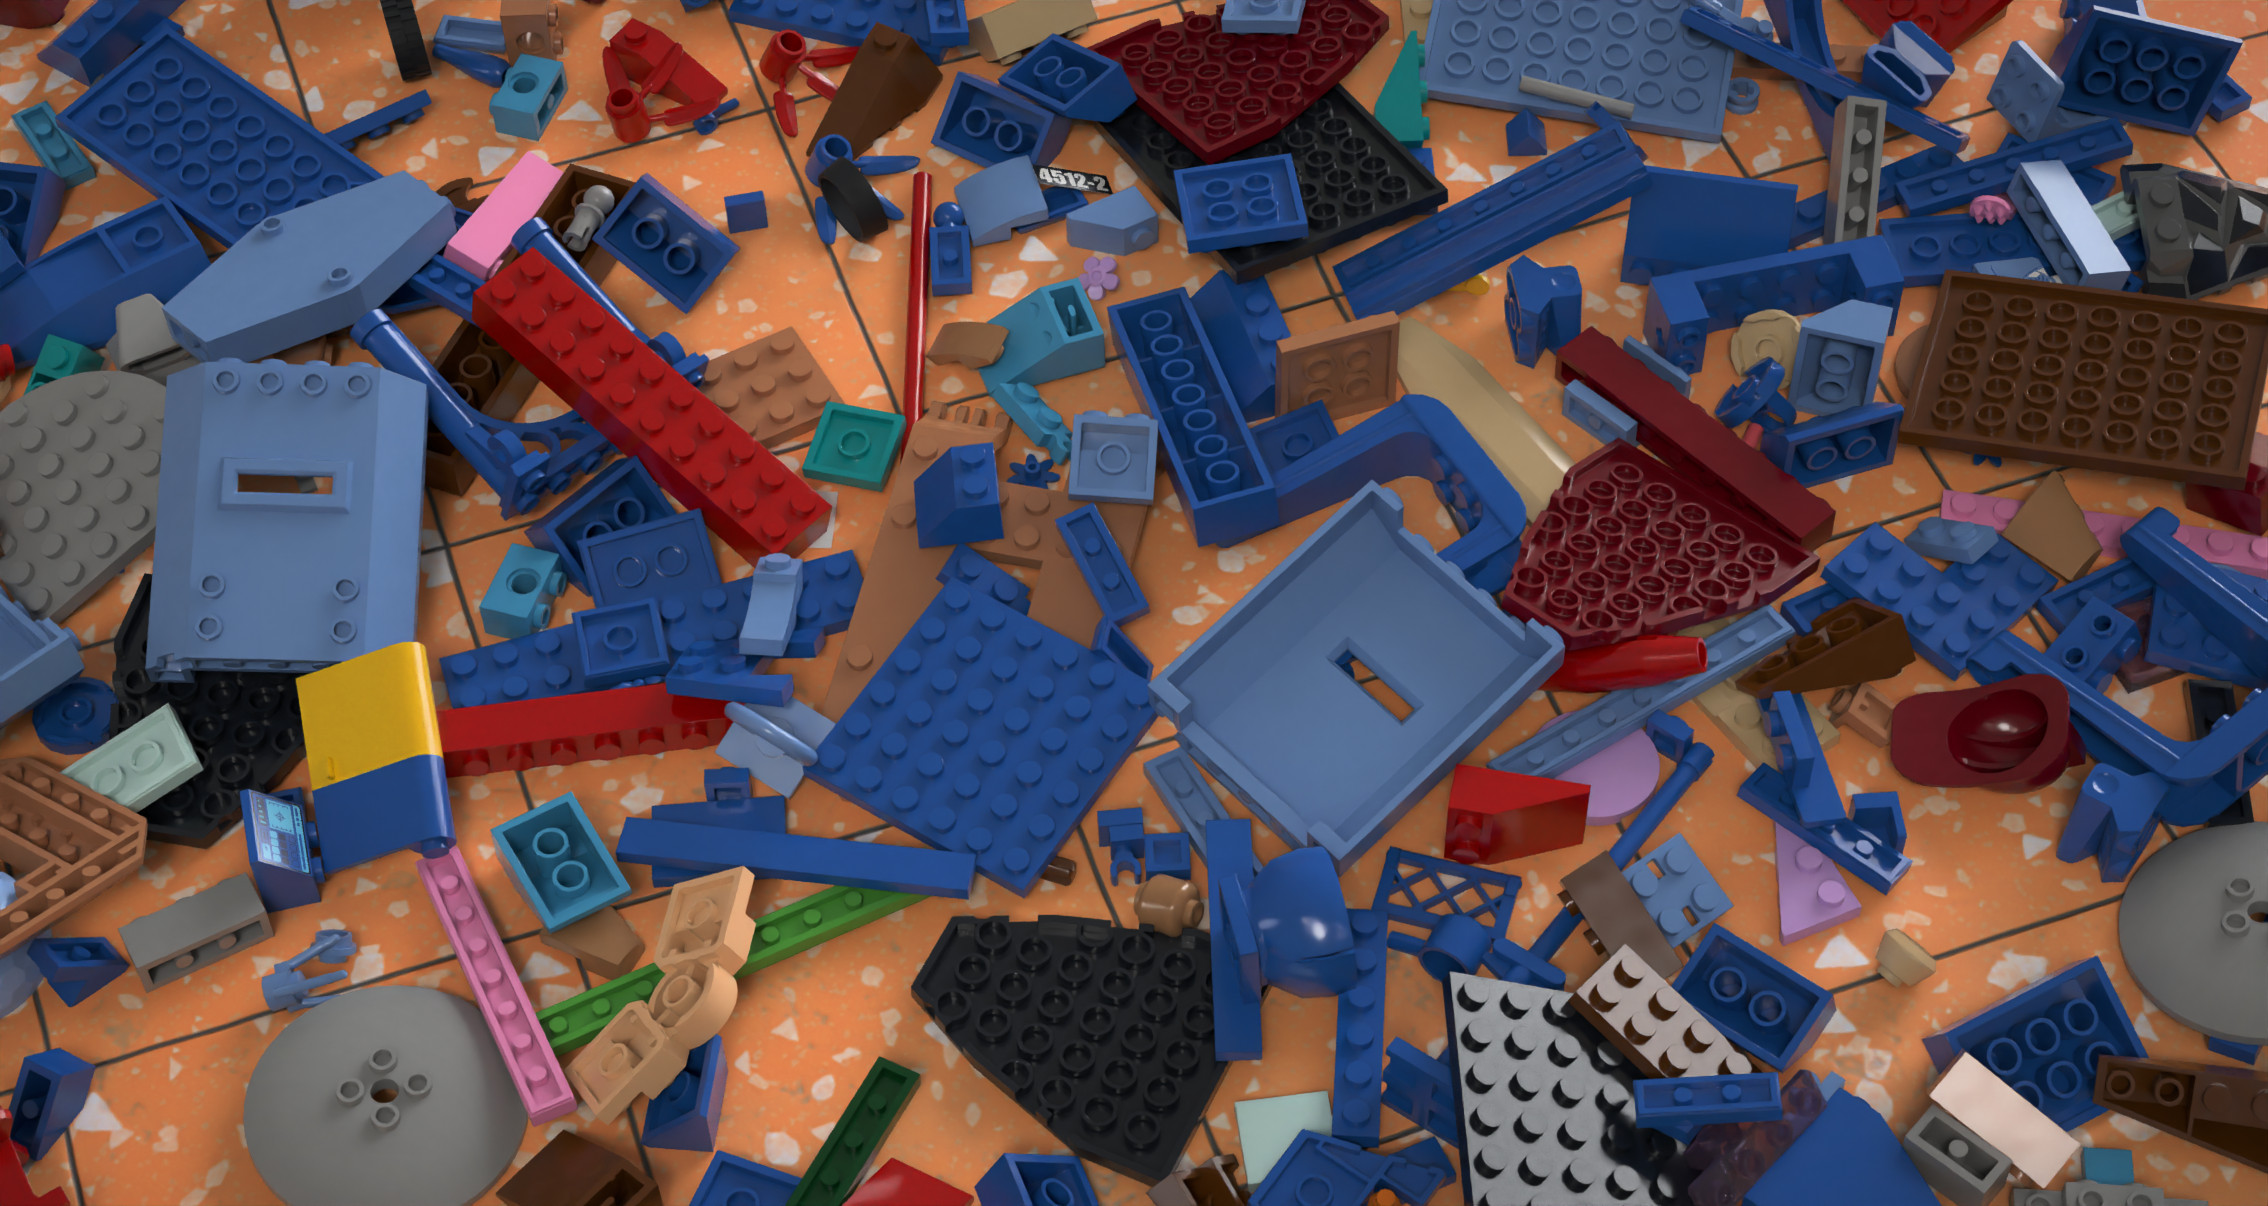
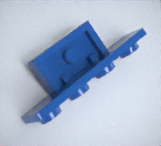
M1787 690L1773 692L1772 698H1755L1763 718L1765 733L1771 740L1778 769L1783 773L1801 826L1803 828L1843 824L1846 819V812L1801 693L1791 694V691Z

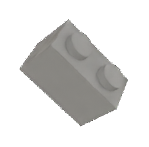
M1934 1104L1931 1105L1905 1135L1902 1147L1926 1183L1958 1206H1988L2004 1188L2013 1161Z

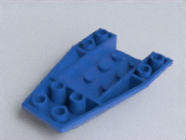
M161 197L70 239L24 266L26 270L24 273L0 289V345L9 344L15 370L36 365L48 334L81 344L90 350L104 347L117 332L115 308L118 304L144 294H152L165 305L207 269L211 263L200 241L168 197Z

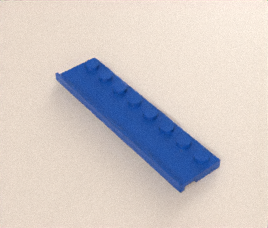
M1617 121L1334 265L1332 268L1357 320L1390 311H1395L1396 315H1399L1651 187L1653 182L1621 123Z

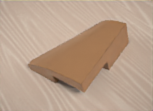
M2053 470L2032 493L2001 535L2069 581L2074 582L2085 577L2103 551V548L2096 535L2090 531L2081 508L2074 502L2064 484L2063 476Z
M611 905L551 934L545 927L539 932L543 944L581 959L583 969L611 981L631 973L645 951L642 941Z

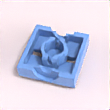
M1680 832L1622 872L1672 949L1679 946L1734 906ZM1651 861L1656 864L1664 875L1660 879L1647 866ZM1686 907L1698 922L1693 927L1683 914V909Z

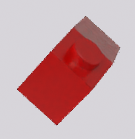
M634 18L609 40L610 47L619 57L628 80L642 85L669 49L675 44L662 31ZM683 50L676 70L658 94L684 106L712 98H720L722 100L728 94V89Z

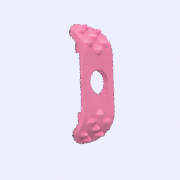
M2007 192L1994 196L1982 195L1976 197L1970 204L1969 213L1971 217H1975L1977 223H1981L1986 218L1989 224H1992L1997 219L1998 223L2003 225L2006 220H2012L2017 212V208Z

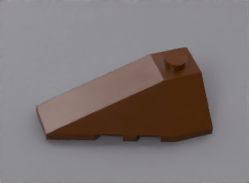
M876 22L853 59L806 151V156H811L817 142L821 138L837 134L847 139L850 143L853 154L852 161H854L873 146L875 139L887 130L893 131L899 127L904 117L912 111L918 112L924 108L942 82L943 74L910 35Z
M1853 597L1819 615L1810 622L1813 629L1803 638L1801 635L1791 637L1786 641L1788 648L1786 652L1767 656L1736 680L1735 685L1739 691L1757 699L1772 698L1773 692L1790 690L1791 694L1889 679L1901 673L1903 667L1916 661V657L1902 614Z

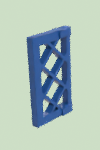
M1390 846L1386 853V861L1371 910L1388 911V920L1430 930L1434 929L1443 915L1426 912L1425 910L1444 901L1447 902L1454 914L1466 915L1473 919L1490 911L1496 920L1494 928L1482 926L1493 944L1497 938H1506L1518 892L1522 887V877ZM1400 863L1424 869L1406 879H1403L1398 872ZM1439 872L1467 880L1447 890L1436 873ZM1429 877L1440 894L1419 903L1409 887ZM1486 883L1505 888L1504 893L1491 900L1480 884ZM1473 887L1484 904L1463 913L1453 897ZM1402 890L1413 907L1400 906L1388 903L1391 895Z

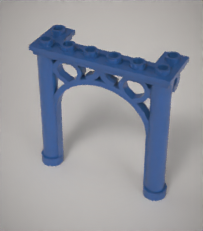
M541 217L530 219L515 232L511 239V245L520 255H523L532 247L538 250L699 390L705 381L704 374L710 360L705 354L698 356L694 352L686 357L681 344L670 333L662 332L650 339L641 332L552 236L553 230ZM374 309L362 316L350 331V337L362 350H368L386 370L427 385L429 397L428 418L501 498L499 506L502 508L501 516L505 521L518 513L521 515L529 513L538 505L540 499L550 493L553 495L561 493L570 485L572 479L582 473L585 475L593 473L602 465L606 458L614 453L617 455L623 454L574 410L559 417L535 423L501 421L475 410L457 394L382 309ZM575 439L579 441L560 453L561 440ZM521 441L543 443L547 446L550 453L548 454L545 451L540 454L535 450L527 455Z

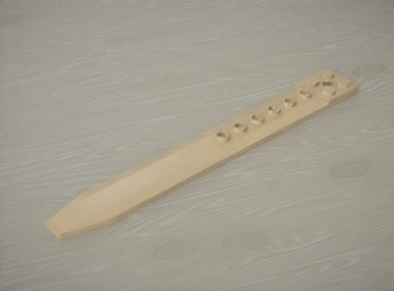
M1411 316L1400 321L1397 378L1406 394H1423L1438 399L1454 413L1520 494L1526 506V524L1531 528L1542 510L1545 511L1548 507L1554 490H1559L1567 470L1576 463L1473 356ZM1721 618L1679 630L1677 636L1701 637L1704 640L1729 626L1730 623L1726 618ZM1764 658L1691 699L1756 769L1764 762L1783 775L1778 769L1771 740L1765 733L1763 718L1755 697L1737 690L1735 685L1736 680ZM1801 693L1824 753L1839 744L1841 733Z

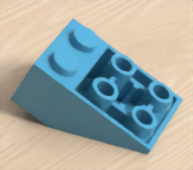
M1079 278L1040 287L986 322L1003 326L1009 330V333L1002 344L1004 351L1000 358L992 365H986L977 369L989 397H992L999 383L1018 384L1019 382H1024L1034 386L1105 367L1104 333Z

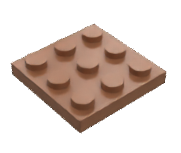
M1395 311L1371 315L1363 319L1340 325H1332L1324 329L1301 335H1293L1276 341L1275 418L1321 399L1332 421L1394 404L1396 400L1400 321Z
M792 326L709 360L704 374L705 381L699 388L702 394L766 449L816 429L827 401L845 404Z

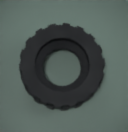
M380 0L402 80L406 81L432 74L412 0Z

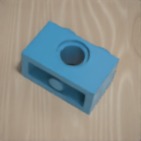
M523 53L520 54L514 66L507 70L505 81L498 93H494L490 100L489 111L493 115L496 132L535 141L540 140L568 91L563 62Z
M515 543L511 544L479 606L485 633L515 639L538 633L540 629L544 630L550 620L551 607L556 597L563 595L567 584V574L563 572L559 554Z

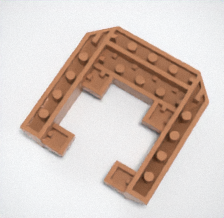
M31 757L0 759V859L28 874L13 883L18 900L0 910V960L86 906L140 867L144 862L148 829L147 818Z

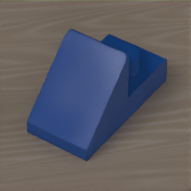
M105 937L34 938L27 951L28 956L40 968V973L47 978L48 984L68 1007L76 1006L122 975L129 966Z

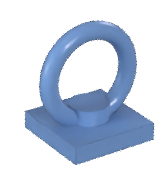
M792 696L784 707L745 703L743 706L737 702H730L725 706L724 713L733 723L715 750V753L738 768H749L751 776L791 800L805 777L802 767H811L817 763L818 755L815 750L829 732L832 731L836 723Z

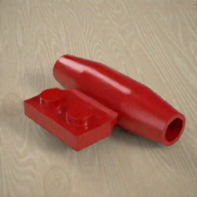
M1678 631L1664 635L1646 634L1638 636L1637 640L1571 651L1565 648L1563 665L1537 691L1590 694L1659 686L1706 672L1708 665L1706 645L1701 637L1677 636Z

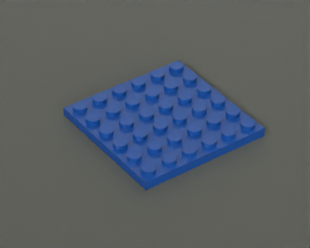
M951 577L836 723L832 731L829 732L815 750L818 755L817 763L811 767L803 766L802 768L805 777L936 850L976 854L975 872L1025 899L1048 865L1056 857L1158 718V715L1149 703L1147 685L1150 681L1109 659H1102L1091 653L1090 649Z

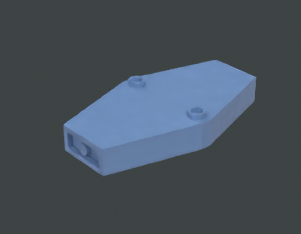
M403 170L276 216L267 217L162 307L171 337L201 363L217 362L218 359L226 357L237 358L244 363H249L351 326L368 312L377 309L457 233L454 221L456 216L455 208L446 196H440L431 190L426 182L417 180Z

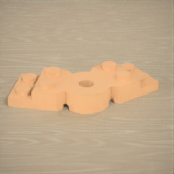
M745 866L674 884L653 958L654 963L666 975L654 989L648 1004L643 1000L628 1003L563 1071L595 1116L609 1126L620 1113L624 1112L640 1092L654 1100L665 1088L674 1082L676 1076L685 1068L690 1050L709 1041L729 1019L734 1009L738 992L737 983L733 975L747 961L756 923L745 914L755 877Z

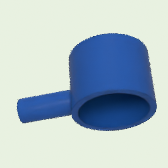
M1445 914L1439 919L1427 940L1392 931L1387 939V947L1418 957L1424 970L1434 979L1442 982L1449 971L1475 976L1482 965L1481 958L1486 951L1490 952L1492 949V941L1484 927L1475 919L1466 915Z

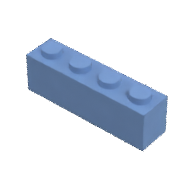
M2062 160L2021 162L2006 192L2062 283L2121 291L2132 270Z

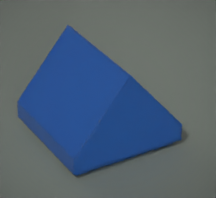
M1525 108L1506 124L1508 156L1547 155L1544 123L1529 109Z

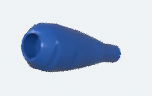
M437 43L432 50L435 58L446 61L471 78L493 88H501L505 81L506 72L511 67L506 60L482 52L451 48Z

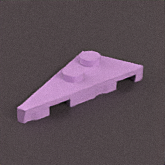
M1773 820L1776 837L1777 904L1780 911L1779 941L1782 946L1859 917L1862 906L1832 860Z

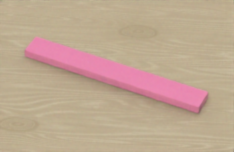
M458 847L450 848L449 853L443 857L435 859L423 858L416 861L415 864L419 876L533 1127L577 1110L578 1107L573 1093Z

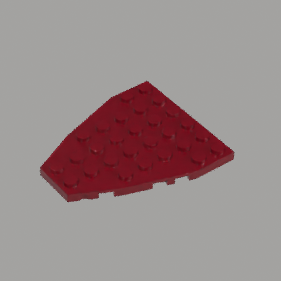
M1306 0L1298 34L1250 33L1241 35L1222 32L1221 19L1225 4L1216 5L1217 10L1214 15H1196L1194 11L1182 13L1183 22L1161 26L1159 18L1149 20L1087 47V49L1120 63L1137 97L1134 103L1204 162L1211 165L1274 136L1346 77L1390 29L1389 16L1368 0Z
M1618 437L1567 470L1559 490H1554L1548 507L1545 511L1542 510L1523 539L1517 562L1514 564L1510 581L1504 592L1501 608L1524 623L1534 618L1543 627L1545 625L1552 627L1563 639L1565 648L1571 651L1637 640L1638 636L1646 634L1664 635L1767 606L1818 570L1821 557Z

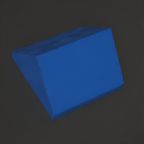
M716 1034L706 1043L691 1049L685 1068L676 1076L674 1082L665 1088L654 1100L649 1098L641 1139L642 1145L650 1148L714 1152L728 1076V1067L721 1036Z

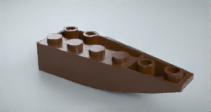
M2112 1055L2098 1056L2092 1096L2093 1103L2268 1174V1072Z

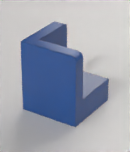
M1897 791L1852 794L1847 818L1903 854L1907 833Z

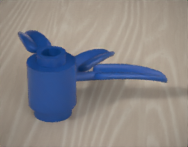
M831 134L817 142L805 166V173L809 181L820 188L818 182L819 174L839 157L847 158L857 168H860V172L865 176L905 172L915 168L919 164L920 158L903 155L861 156L858 158V161H852V148L848 140L840 135ZM872 187L885 211L886 217L894 221L903 219L904 213ZM822 194V196L815 199L816 226L821 241L832 245L835 243L836 217Z

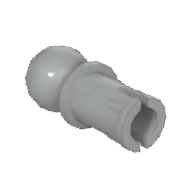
M601 185L592 186L585 192L583 203H580L575 208V217L562 236L564 243H567L570 237L573 236L567 245L570 249L574 251L585 250L595 230L604 224L605 215L613 209L615 198L607 187Z

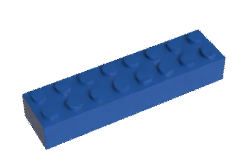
M1185 287L1107 307L1113 346L1142 414L1149 416L1150 419L1158 420L1157 450L1198 547L1279 526L1280 519L1274 483Z

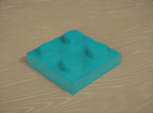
M827 401L802 467L804 477L883 492L907 426L905 416Z

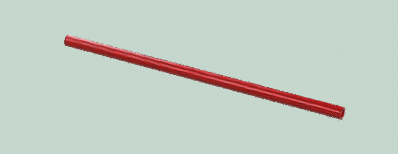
M917 172L913 176L902 413L906 418L907 426L901 440L900 464L912 426L923 418L930 251L929 227H931L932 176L927 172Z

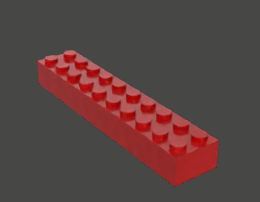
M534 247L473 292L471 320L622 453L627 457L637 455L652 479L687 510L691 511L700 508L705 525L752 567H756L760 557H766L773 553L787 554L792 559H796L827 532L832 511L831 504Z

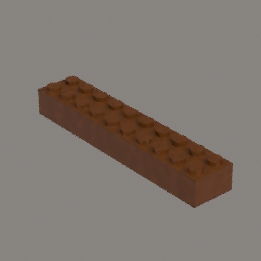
M570 163L533 218L541 217L553 230L552 236L600 287L617 261L614 256L592 240L600 228L595 230L586 249L583 251H574L567 247L573 236L570 237L567 243L563 242L562 236L575 217V208L580 203H583L584 194L589 188L601 185L611 190L615 198L614 206L605 215L606 221L636 182ZM514 247L494 276L521 256ZM463 319L432 365L468 405L486 416L506 422H511L539 380L486 332ZM428 418L425 486L461 497L477 474V471Z

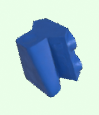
M1899 21L1891 25L1879 44H1873L1866 51L1861 84L1913 109L1916 107L1927 108L1949 77L1954 73L1953 57L1912 21Z
M1523 255L1507 267L1506 279L1508 290L1504 296V312L1515 362L1534 369L1546 347L1554 355H1557V350L1581 334L1582 287L1577 269L1574 266L1566 265L1543 268Z
M2105 763L2095 765L2081 787L2058 845L2056 857L2067 863H2077L2097 854L2101 882H2124L2152 839L2161 820V810L2170 794L2171 788L2164 779L2153 771L2130 776Z

